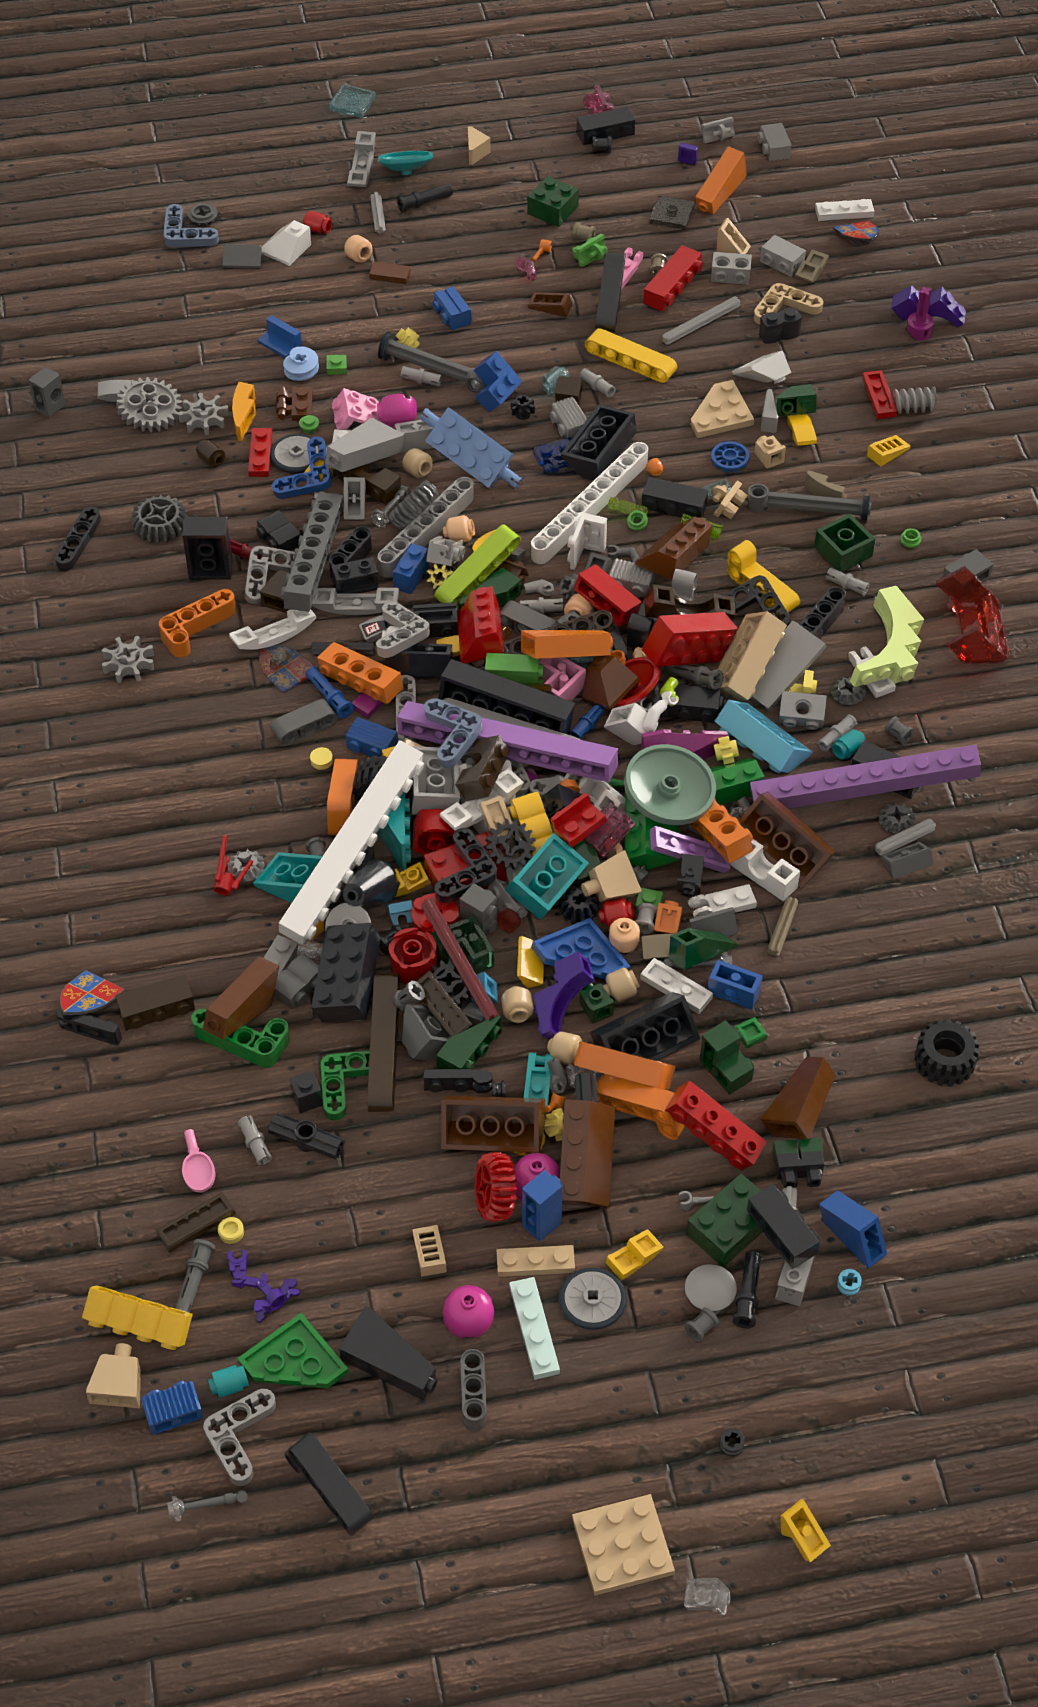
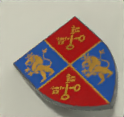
M85 970L62 990L60 1008L63 1015H90L92 1012L109 1005L116 999L115 995L125 992V989Z

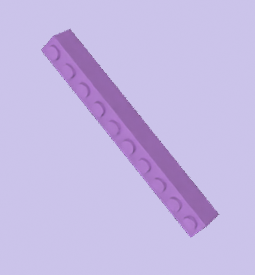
M407 701L397 716L398 734L443 744L453 731L451 728L427 719L424 712V704ZM452 714L447 719L455 720L459 715ZM482 717L483 729L469 747L472 749L477 739L500 735L510 751L507 757L508 760L608 783L618 766V748ZM459 737L454 742L462 743L466 739Z
M976 744L750 782L751 796L754 803L761 793L768 791L789 809L980 777L981 762Z

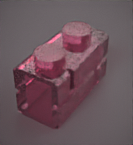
M611 802L601 810L606 815L607 822L583 839L604 859L635 825L623 810Z

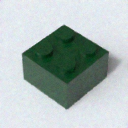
M549 176L527 196V214L557 227H560L579 207V189Z
M851 514L816 530L814 548L840 572L873 557L875 538Z

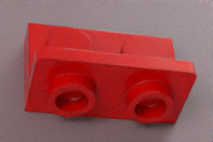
M587 793L574 799L572 803L551 817L554 833L571 848L607 822L606 815L591 804Z

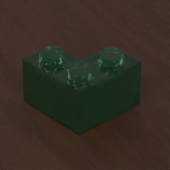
M474 916L448 925L476 974L494 967V949ZM433 931L431 935L436 941L437 959L439 963L443 961L445 964H448L450 957L436 932Z

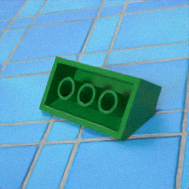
M745 757L735 760V763L710 767L716 782L715 800L719 805L740 800L744 796L746 798L751 797L750 782L764 780L765 778L755 759Z
M625 791V851L631 866L635 868L638 865L641 868L645 865V869L649 870L679 861L678 858L651 850L650 829L654 826L679 833V825L663 824L646 817L633 806Z

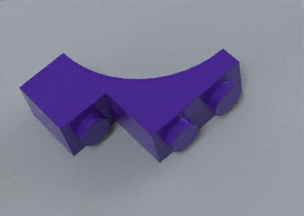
M912 285L893 295L891 309L903 321L917 311L920 291L916 290ZM943 287L931 293L928 309L929 315L944 318L957 327L964 325L966 311L962 305H959L954 300L951 293L947 292Z
M579 951L554 963L556 984L533 994L535 1000L533 1008L540 1023L538 1024V1030L541 1036L546 1037L548 1040L553 1038L558 1032H561L564 1013L574 996L594 981L590 961Z

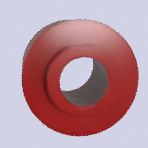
M310 210L304 215L303 224L309 226L311 231L324 234L330 232L332 219L327 215Z

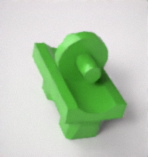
M599 234L594 238L591 237L586 240V243L581 246L577 245L572 249L574 258L578 259L579 266L584 267L594 260L604 258V254L608 252V249L605 246V236L603 234Z

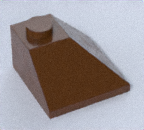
M611 655L596 656L587 667L582 698L584 701L612 710L640 679L616 657Z

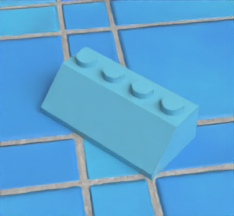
M728 700L715 720L721 726V731H727L728 736L733 735L737 738L736 742L740 746L750 748L753 751V756L761 761L766 760L769 763V768L777 773H790L813 753L749 703Z

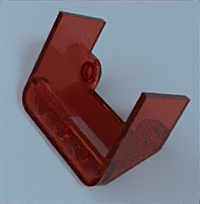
M966 566L937 580L936 585L948 595L949 601L947 606L949 610L959 616L962 635L946 643L947 647L957 655L961 662L964 661L967 664L1002 663L1009 659L1010 654L1001 607L995 594Z

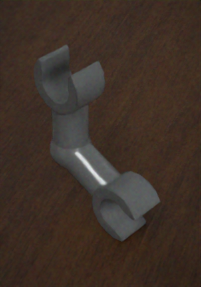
M616 545L607 546V552H614L608 553V557L612 560L618 559L619 556H629L635 563L640 558L634 547L619 548Z

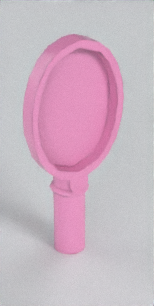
M188 1129L184 1132L189 1155L182 1164L183 1178L192 1191L205 1192L214 1183L215 1168L209 1156L199 1152L194 1130Z

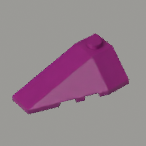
M663 729L643 733L641 750L654 745H675L685 748L698 755L702 760H705L716 754L714 745L719 744L718 738L728 736V732L703 730L699 734H691L690 730L672 733L671 730Z

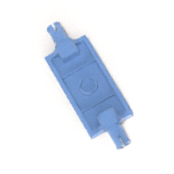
M448 407L441 418L437 417L429 409H424L423 413L428 418L421 414L419 419L433 428L425 440L428 444L490 489L498 479H503L514 489L519 487V484L513 481V479L521 483L523 478L511 471L508 466L514 454Z

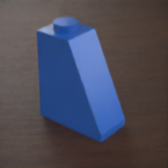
M838 1190L819 1204L824 1224L867 1268H870L887 1255L878 1216Z

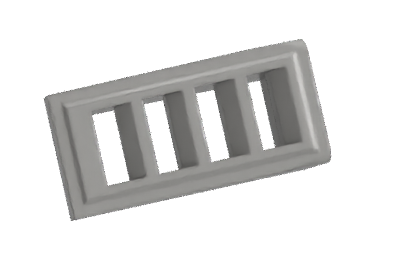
M768 389L760 430L776 433L778 415L772 389Z

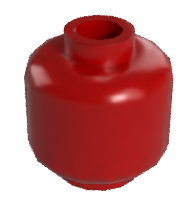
M624 897L605 901L603 903V910H599L601 923H606L609 929L610 925L619 918L635 919L632 902H628Z

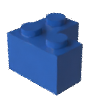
M498 351L484 358L473 370L486 385L475 398L487 412L500 406L522 382Z

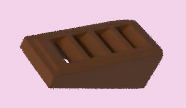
M534 292L528 304L529 309L567 317L572 307L569 293Z

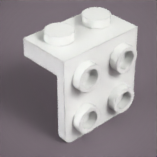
M582 513L580 520H576L574 535H570L567 545L570 548L567 561L570 562L571 570H575L584 548L604 553L606 549L607 518Z

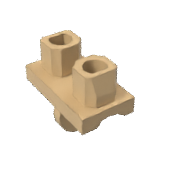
M737 480L729 492L726 485H717L712 489L713 501L716 503L718 501L721 502L714 512V516L719 518L722 513L732 519L739 508L730 501L741 506L748 496L739 489L742 485L741 482Z

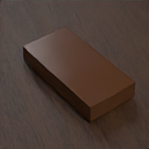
M374 261L369 278L407 284L411 273V266Z

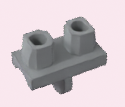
M728 117L701 124L703 142L723 141L728 137L735 136L733 128L734 118Z

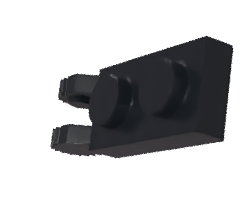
M58 1008L56 1012L59 1026L63 1029L116 1046L122 1040L119 1025L112 1021H102L89 1014L63 1015L61 1008Z
M425 1070L424 1091L441 1092L443 1090H455L457 1092H465L467 1090H474L478 1094L488 1093L492 1090L493 1076L491 1072L486 1070Z

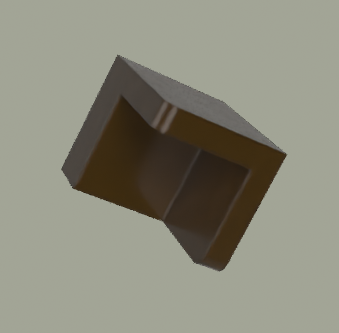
M558 376L555 401L559 402L560 400L563 401L573 397L579 405L583 390L582 379Z

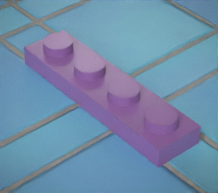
M658 826L650 829L651 850L680 859L681 853L704 856V867L722 873L730 870V864L709 843Z

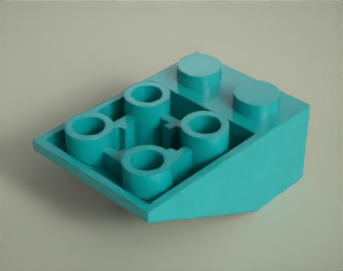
M405 792L400 796L401 802L395 811L391 810L389 813V821L384 829L379 828V837L402 871L407 869V863H411L410 798H405Z

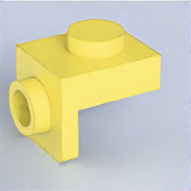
M805 670L803 684L795 683L789 689V692L816 694L817 680H813L814 671Z

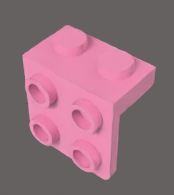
M343 388L338 397L332 402L334 422L336 423L337 430H348L353 421L364 423L370 418L380 421L377 413L378 400L374 397Z

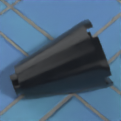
M380 859L364 862L343 890L345 902L350 906L357 907L384 905L392 901L397 895L399 881L397 882L395 870L387 862Z

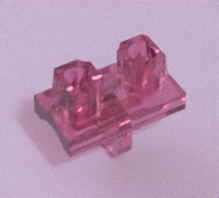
M595 85L594 93H588L583 99L584 106L588 109H593L594 114L614 110L613 103H609V93L603 92L600 85Z

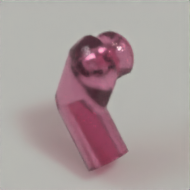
M522 256L518 257L515 261L517 268L526 272L529 280H535L537 278L535 264Z

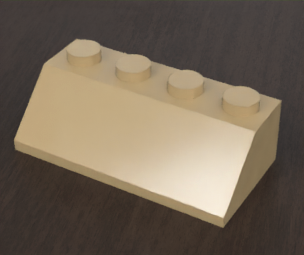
M768 611L745 615L717 669L722 671L724 676L723 683L719 688L720 695L724 694L726 697L732 695V699L736 701L749 700L754 695L755 686L758 680L765 674V667L768 661L773 658L776 645L784 637V630L787 626L785 623Z

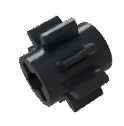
M526 395L517 396L515 401H511L512 416H516L519 420L529 419L530 413L535 414L534 399L530 400Z

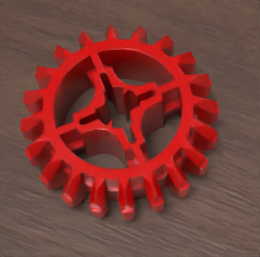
M500 1152L482 1155L478 1161L475 1174L474 1194L476 1195L475 1203L478 1204L477 1210L482 1218L491 1220V1222L507 1220L513 1213L515 1200L517 1199V1180L515 1179L516 1171L513 1169L514 1164L509 1156L500 1154Z

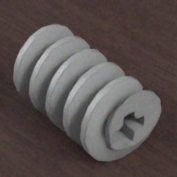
M924 387L923 391L921 388H916L915 391L913 388H909L907 392L905 389H900L899 392L897 389H894L892 397L898 414H901L902 408L905 409L906 414H909L910 408L913 409L914 413H917L918 407L921 408L922 413H925L926 407L929 408L930 412H933V408L936 405V388L932 387L931 391L929 387Z

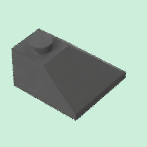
M408 1003L405 1006L402 1042L407 1048L408 1055L413 1059L426 1061L436 1058L437 1053L451 1036L427 1006Z

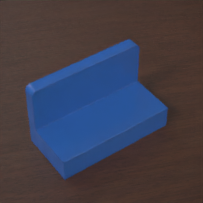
M272 315L266 319L267 332L258 338L259 344L284 358L290 355V351L293 348L302 347L301 331Z

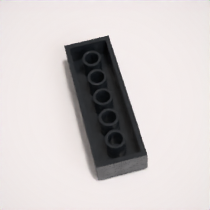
M452 659L441 675L438 697L440 700L451 698L569 735L575 703Z

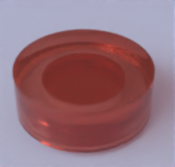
M505 908L497 915L498 924L507 932H514L521 925L520 917L510 908Z

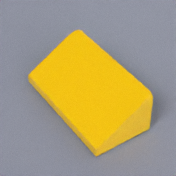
M521 936L518 940L517 977L527 988L541 986L544 981V963L531 948L533 940Z

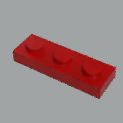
M882 370L863 372L862 380L876 418L897 417V408Z
M252 428L248 467L249 477H269L270 451L273 437L272 428Z

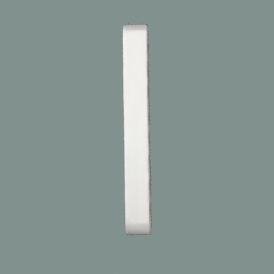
M633 443L532 539L531 559L534 563H547L568 543L570 535H574L575 522L580 520L582 513L597 515L646 467L648 462V446L645 443Z

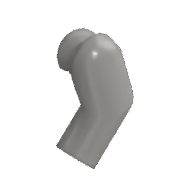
M541 579L523 584V590L525 594L537 592L544 596H550L554 592V586L552 583Z

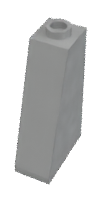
M370 418L327 446L325 464L344 472L402 452L404 434L374 418Z

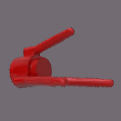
M226 835L222 837L217 873L213 886L214 892L223 896H229L232 890L238 889L239 883L253 864V860H249L239 876L234 880V876L227 872V863L230 857L226 856L224 861Z

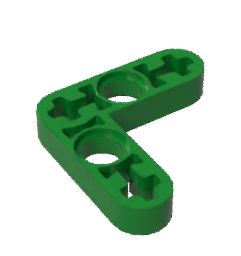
M370 1051L329 1054L321 1060L323 1107L325 1116L328 1119L337 1121L345 1116L344 1078L369 1075L367 1060L370 1058ZM355 1060L361 1061L363 1063V1065L357 1069L349 1066L350 1063ZM342 1062H345L346 1069L342 1068ZM334 1063V1069H329V1064ZM331 1083H337L340 1088L337 1091H329L327 1086ZM337 1099V1111H332V1100Z

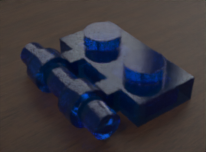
M571 437L533 447V454L540 467L543 466L545 473L550 471L553 473L558 472L561 468L568 466L572 468L561 457V453L572 440Z

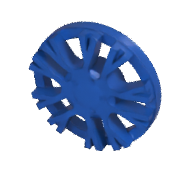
M732 441L722 442L713 448L711 461L713 466L722 469V472L726 471L728 473V471H732L734 473V471L737 472L741 468L745 469L749 462V451L740 443Z

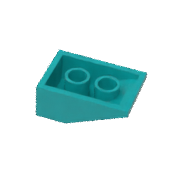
M553 833L512 880L505 891L541 920L589 862Z
M278 852L253 884L261 890L292 903L323 856Z

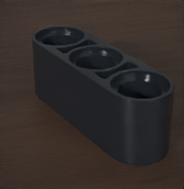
M364 526L355 528L330 555L329 571L332 579V565L364 559L372 550L371 531L369 528Z

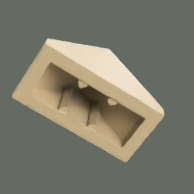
M468 127L469 165L475 164L491 153L490 137L473 127Z
M726 218L718 229L716 251L746 254L751 247L729 218Z

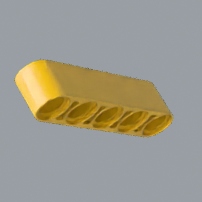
M596 329L584 344L589 353L661 383H665L677 370V363L674 359L603 329Z

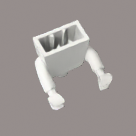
M669 691L663 692L662 700H659L653 706L651 702L644 708L642 706L644 698L637 703L613 708L604 728L632 745L641 744L642 734L655 731L660 714L667 709V705L676 704L678 699L676 697H671L670 699L672 692Z

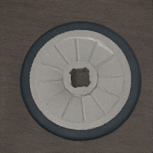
M291 434L280 438L274 443L270 451L273 464L286 472H305L310 465L307 443L313 437L305 434ZM319 445L316 446V453H320Z
M590 1267L575 1271L566 1278L559 1292V1304L565 1317L576 1326L584 1329L595 1330L612 1325L621 1317L627 1303L626 1291L622 1282L613 1273L601 1268ZM589 1296H590V1297H595V1296H596V1297H597V1300H595V1299H594V1300H592V1299L589 1300L588 1297H589Z

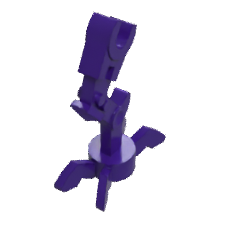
M242 1250V1257L239 1259H234L233 1252L229 1251L230 1273L234 1277V1280L231 1281L232 1286L240 1289L245 1286L258 1288L266 1296L264 1300H256L254 1304L258 1323L265 1319V1314L281 1308L289 1300L290 1296L296 1297L300 1295V1291L294 1289L297 1285L296 1279H285L281 1289H272L268 1285V1278L265 1272L262 1273L261 1278L245 1276L248 1263L246 1250Z

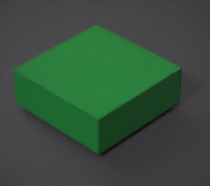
M755 1017L734 1026L740 1033V1041L746 1049L767 1039L768 1034Z

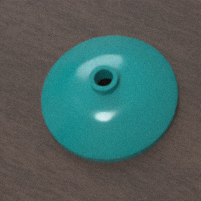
M401 151L378 156V162L390 170L401 171L402 175L412 174V170L422 168L431 161L433 152Z

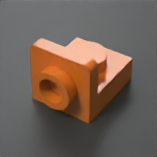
M665 901L664 904L659 903L654 932L675 934L678 932L683 911L682 907L678 906L679 903L673 901Z

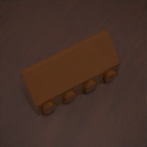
M693 517L673 526L635 561V565L672 580L675 569L684 570L709 546L713 524L703 518Z
M768 791L761 793L739 819L740 825L744 829L747 828L751 832L753 839L764 846L763 854L770 862L776 865L783 859L800 871L798 886L801 889L837 852Z
M447 1096L441 1099V1149L540 1152L545 1127L544 1098Z
M565 1099L560 1181L563 1186L562 1205L609 1208L615 1107L593 1101Z

